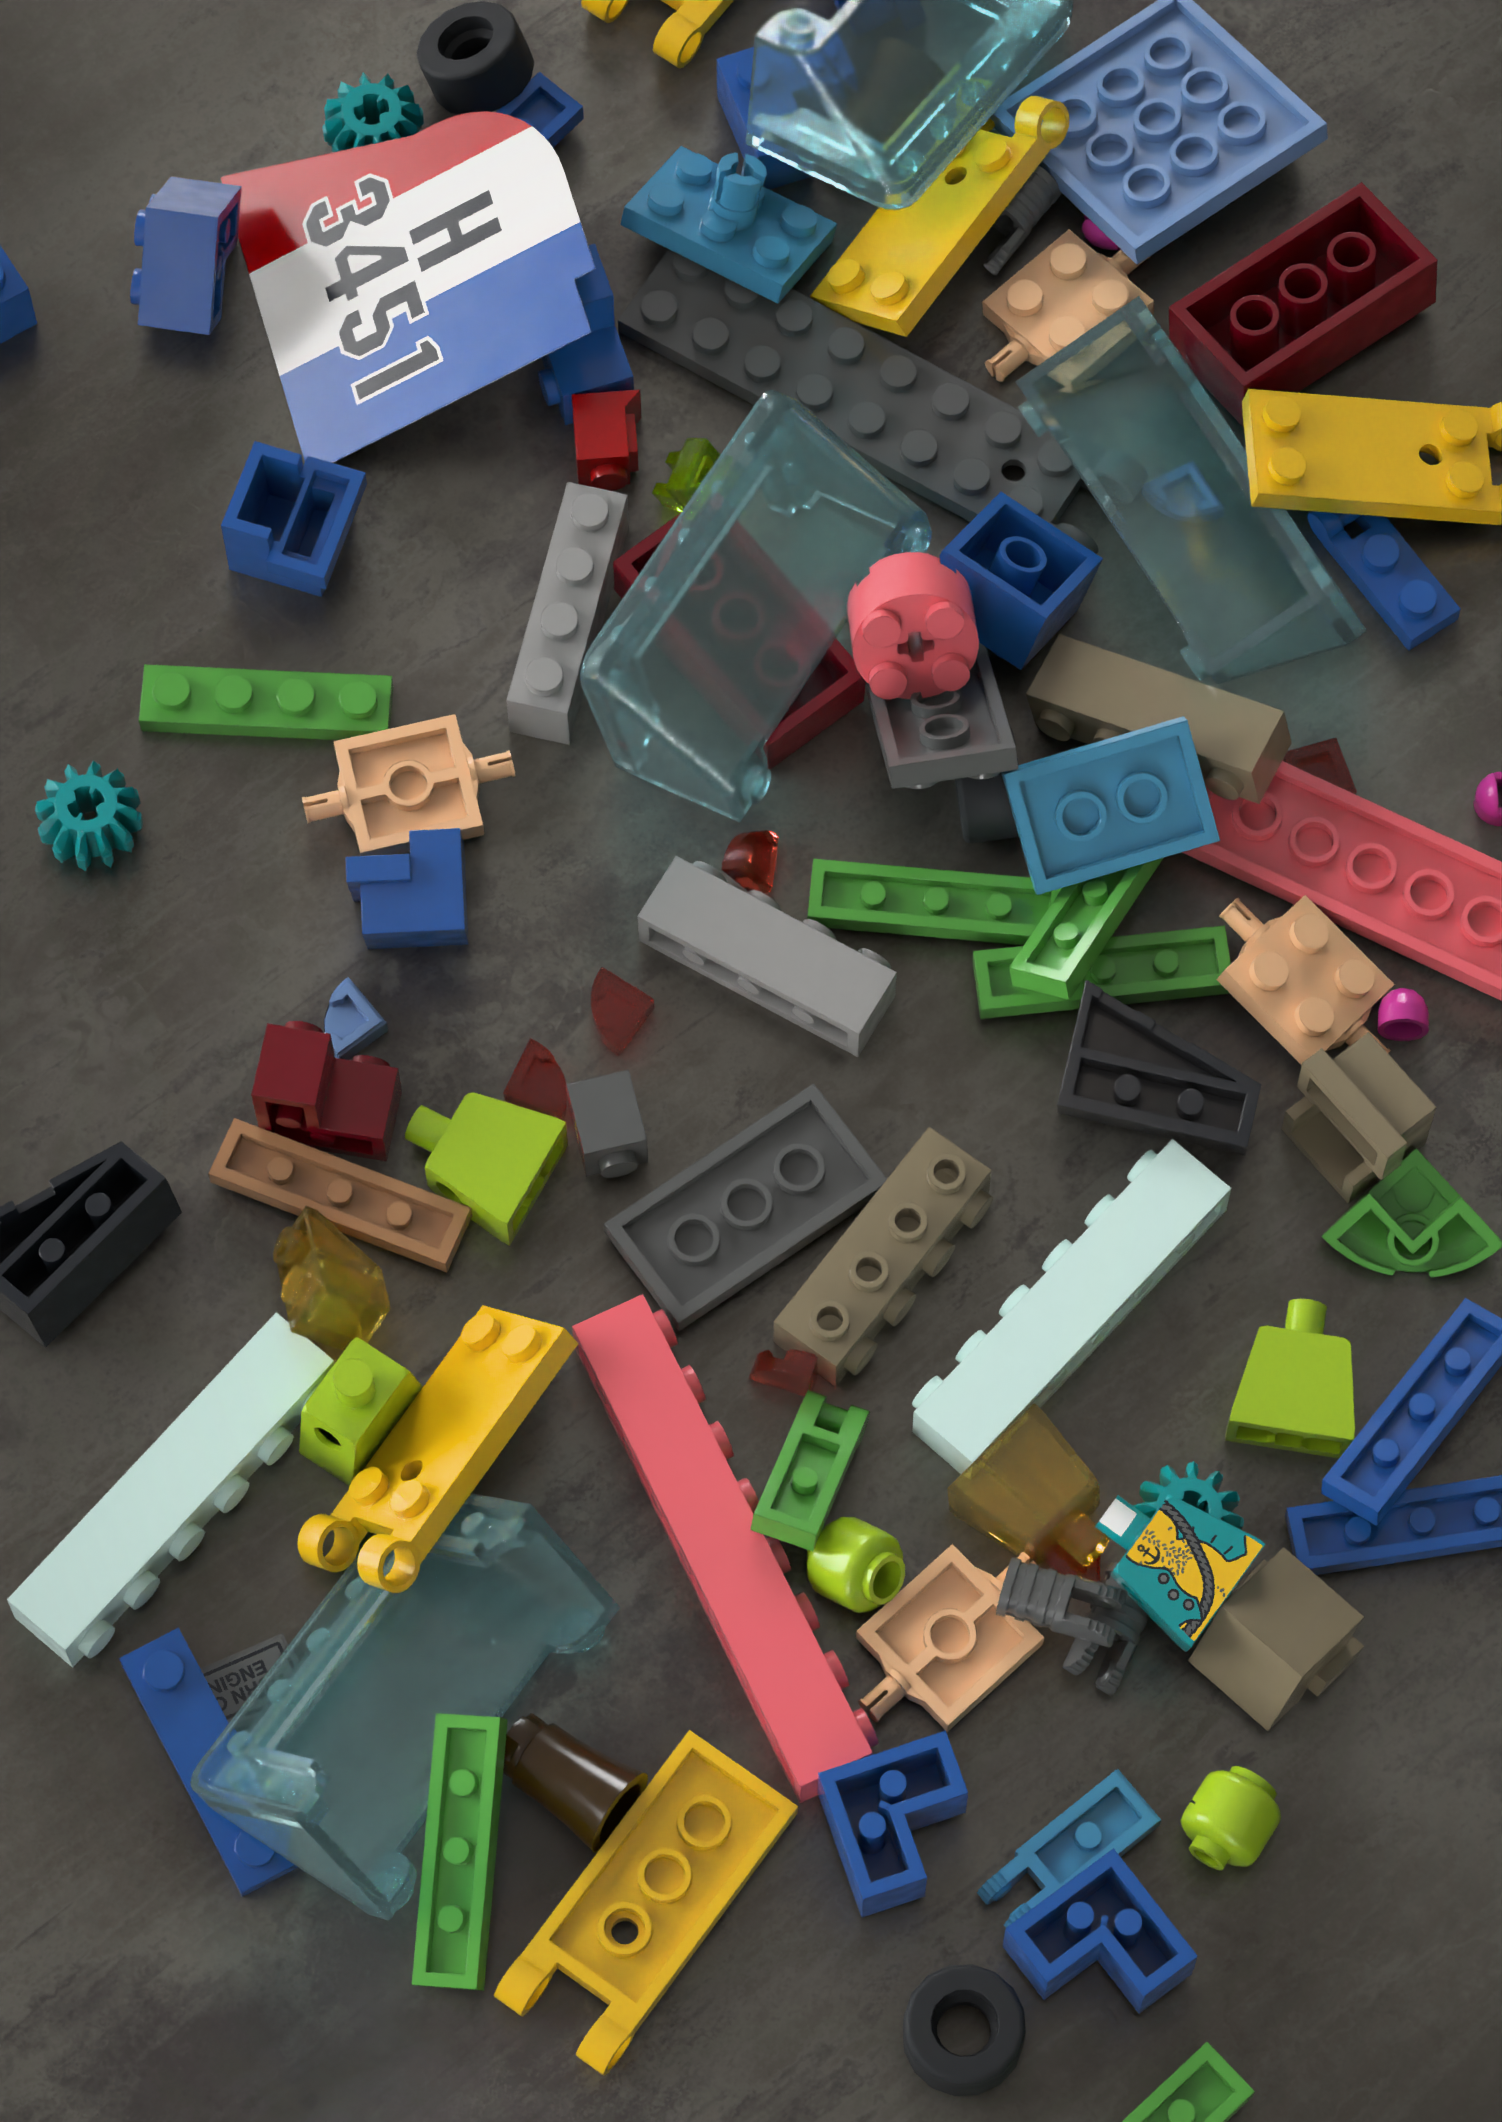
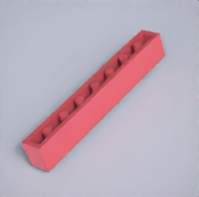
M639 1295L573 1325V1338L579 1343L575 1350L799 1803H802L818 1795V1773L873 1755L871 1748L879 1744L865 1711L860 1708L852 1712L842 1692V1689L849 1686V1682L836 1653L830 1650L823 1654L812 1632L819 1629L820 1624L811 1602L804 1592L794 1596L784 1576V1573L791 1571V1566L780 1541L772 1537L765 1538L763 1534L750 1530L753 1515L759 1503L758 1497L747 1478L739 1481L736 1480L727 1462L728 1459L734 1457L731 1444L718 1421L710 1425L708 1424L699 1406V1403L706 1400L705 1394L693 1368L688 1365L680 1369L670 1349L678 1345L669 1319L662 1309L652 1313L644 1295Z

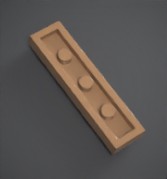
M236 1118L233 1119L208 1173L210 1182L446 1273L472 1218L471 1207Z

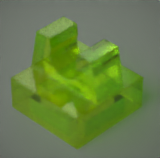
M687 438L682 450L669 452L665 463L671 468L672 474L668 483H656L652 494L664 507L681 512L711 490L724 503L736 472L707 438Z

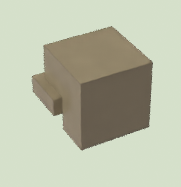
M1368 1032L1333 1060L1321 1048L1302 1063L1297 1088L1305 1096L1285 1111L1281 1130L1349 1204L1377 1181L1383 1180L1401 1166L1402 1159L1415 1147L1420 1149L1426 1144L1437 1107Z
M1283 1547L1269 1561L1264 1559L1234 1587L1219 1608L1188 1661L1262 1727L1269 1731L1299 1702L1307 1688L1318 1697L1356 1660L1364 1645L1353 1634L1364 1619V1616Z

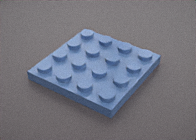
M1157 0L989 109L990 118L995 124L994 128L1001 135L1012 137L1015 134L1014 123L1017 110L1026 98L1039 96L1060 101L1066 106L1069 113V128L1066 137L1059 146L1048 152L1039 166L1056 180L1060 191L1137 265L1328 139L1327 123L1193 0Z

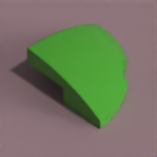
M1416 1147L1402 1159L1401 1166L1383 1180H1379L1321 1236L1346 1258L1365 1268L1393 1276L1396 1271L1428 1272L1431 1278L1445 1276L1472 1267L1502 1248V1240Z

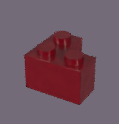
M289 1021L285 1026L267 1023L251 1093L258 1127L321 1151L387 1162L402 1094L399 1069L390 1067V1064L381 1058L369 1055H358L353 1057L352 1060L335 1058L331 1034L323 1033L321 1028L311 1023Z

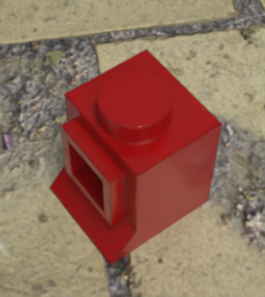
M640 389L572 394L578 484L609 491L619 490L629 485L630 472L639 471L636 424L642 418Z

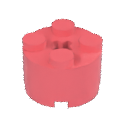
M905 552L887 556L869 567L870 574L858 586L855 583L849 592L847 615L854 662L860 675L870 685L871 691L877 697L886 700L895 698L910 699L913 693L921 692L922 698H928L945 691H956L965 686L970 679V670L976 661L979 649V637L972 595L965 577L957 569L955 573L942 565L940 558L921 552Z

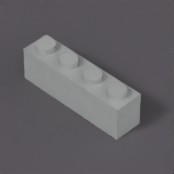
M567 482L506 700L509 732L570 745L614 585L613 561L622 555L629 530L627 494Z
M675 856L637 916L640 942L856 1057H859L896 995L897 972L891 969L889 962L881 955L866 948H860L856 951L837 941L833 932L823 924L811 919H804L801 922L782 912L778 903L768 895L757 890H749L746 893L727 883L726 878L720 871L702 861H695L691 864Z

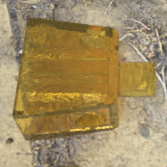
M1035 1403L947 1488L949 1510L954 1516L1019 1557L1021 1552L1026 1553L1030 1556L1029 1564L1034 1560L1037 1565H1040L1061 1545L1079 1563L1087 1566L1104 1551L1110 1541L1108 1536L1095 1528L1096 1524L1089 1518L1100 1505V1485L1096 1477L1043 1410Z

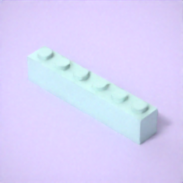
M1173 1139L1159 1154L1155 1153L1152 1149L1147 1151L1130 1170L1127 1179L1131 1183L1116 1199L1110 1194L1103 1197L1091 1210L1084 1222L1088 1229L1073 1244L1067 1239L1059 1243L1042 1265V1269L1046 1273L1033 1287L1029 1289L1024 1284L1019 1286L1000 1308L999 1315L1003 1318L988 1334H985L982 1330L975 1332L956 1355L955 1359L960 1364L944 1380L939 1376H934L914 1398L912 1406L916 1410L913 1414L912 1432L969 1482L986 1467L1227 1210L1231 1187Z
M276 1312L12 1593L7 1601L14 1617L72 1668L84 1655L87 1658L96 1656L112 1638L115 1632V1628L112 1625L129 1607L136 1610L151 1598L160 1584L158 1575L174 1558L178 1561L186 1559L198 1547L205 1535V1531L202 1528L219 1510L227 1513L240 1502L249 1488L247 1480L262 1463L272 1465L287 1451L294 1438L291 1432L301 1423V1411L305 1403L333 1367L335 1361Z

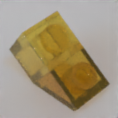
M305 1206L293 1226H287L282 1230L275 1243L273 1259L277 1263L282 1287L281 1298L285 1302L290 1331L343 1351L355 1337L368 1343L391 1309L382 1269L314 1208Z

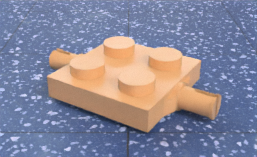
M1068 229L982 301L983 315L1004 332L1009 342L996 355L985 362L988 372L992 377L996 375L997 381L1003 382L1009 374L1027 361L1047 369L1068 387L1154 314V300L1131 282L1127 276L1141 263L1137 265L1122 250H1119L1111 258L1097 253Z
M453 714L333 741L340 770L337 783L338 790L309 797L304 796L302 797V803L307 823L344 814L345 820L355 832L360 856L403 854L410 852L409 831L460 828L463 840L484 835L483 822L478 806L479 784L511 776L515 777V770L510 750L473 759L472 753L462 742L456 715Z
M1306 895L1283 916L1269 920L1265 924L1239 898H1236L1219 915L1246 943L1242 946L1238 958L1216 980L1301 1065L1321 1048L1326 1052L1340 1047L1345 1042L1351 1046L1368 1032L1387 1053L1391 1051L1367 1029L1364 1023L1368 1020L1372 1007L1395 984Z
M952 1544L856 1631V1639L880 1662L886 1676L863 1699L858 1701L865 1713L870 1710L869 1717L873 1721L878 1722L886 1712L905 1696L908 1700L921 1705L948 1732L1043 1645L1044 1636L1030 1622L1015 1620V1617L1008 1615L1005 1617L996 1615L1008 1567L995 1578L992 1574L976 1568ZM1024 1552L1019 1554L1018 1559H1022L1021 1562L1029 1564L1030 1556Z

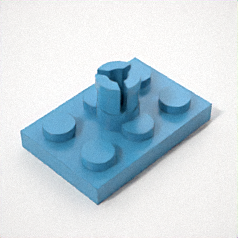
M680 146L624 206L620 225L778 304L833 242L837 223L815 213L806 206L799 205L763 187L767 175L766 167L754 156L745 154L741 175L736 173L739 162L738 153L725 155L717 164L702 154Z
M1184 716L1018 765L1017 770L1001 772L1033 888L1037 895L1220 841L1188 720Z

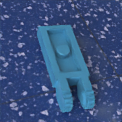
M1117 1769L1015 1851V1858L987 1880L978 1889L977 1894L988 1905L1004 1897L1026 1873L1031 1876L1042 1890L1028 1902L1017 1907L1009 1915V1919L1004 1924L1007 1928L1113 1848L1122 1857L1159 1827L1161 1818L1120 1770Z

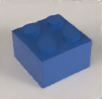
M1000 492L942 550L939 556L942 565L955 573L957 569L969 584L979 643L1020 670L1078 611L1103 560L1102 557L1003 492Z

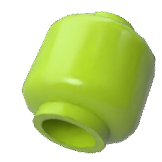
M840 1517L822 1529L813 1552L807 1551V1577L812 1589L823 1597L854 1612H871L891 1601L901 1589L905 1578L903 1551L898 1540L886 1531L856 1517Z
M1232 1766L1230 1771L1217 1770L1210 1772L1181 1817V1826L1185 1834L1192 1841L1189 1847L1191 1854L1203 1864L1216 1870H1223L1226 1864L1237 1867L1251 1866L1259 1857L1281 1820L1280 1809L1274 1801L1277 1796L1276 1790L1265 1779L1240 1766Z

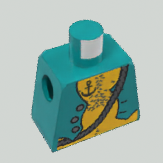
M1118 1495L1095 1526V1528L1127 1550L1110 1576L1186 1652L1193 1646L1265 1546V1543L1257 1537L1171 1495H1167L1151 1519Z

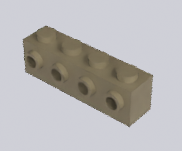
M1058 634L1026 693L1035 725L1046 735L1061 741H1067L1072 738L1091 744L1184 716L1188 720L1206 787L1214 794L1228 800H1236L1241 797L1260 804L1292 743L1283 710L1062 634Z
M929 1126L774 1320L773 1342L835 1387L848 1371L853 1375L859 1374L877 1349L878 1344L873 1339L887 1322L896 1326L910 1310L916 1299V1294L912 1290L925 1273L931 1277L936 1276L945 1266L955 1249V1245L950 1241L965 1224L972 1229L987 1212L993 1201V1197L988 1194L992 1170Z

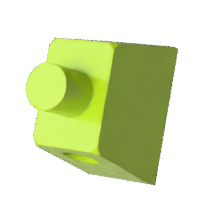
M475 1092L467 1093L464 1096L452 1119L421 1105L412 1116L405 1132V1140L431 1152L425 1165L427 1186L439 1196L471 1207V1220L509 1246L568 1146L565 1121Z
M1311 1299L1290 1300L1288 1302L1285 1328L1273 1326L1259 1327L1230 1413L1225 1441L1340 1458L1352 1443L1355 1436L1351 1342L1343 1337L1324 1335L1327 1312L1325 1304Z
M355 1337L307 1400L301 1411L300 1454L350 1486L353 1478L365 1468L423 1386L409 1370L365 1341ZM332 1434L340 1445L334 1444L327 1437Z

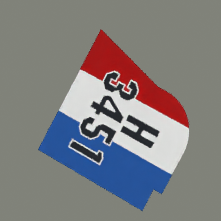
M488 111L459 114L435 123L412 136L221 177L222 184L242 186L238 238L304 460H306L307 456L334 463L591 333L575 279L596 268L564 169L558 155L547 139L534 127L516 117Z

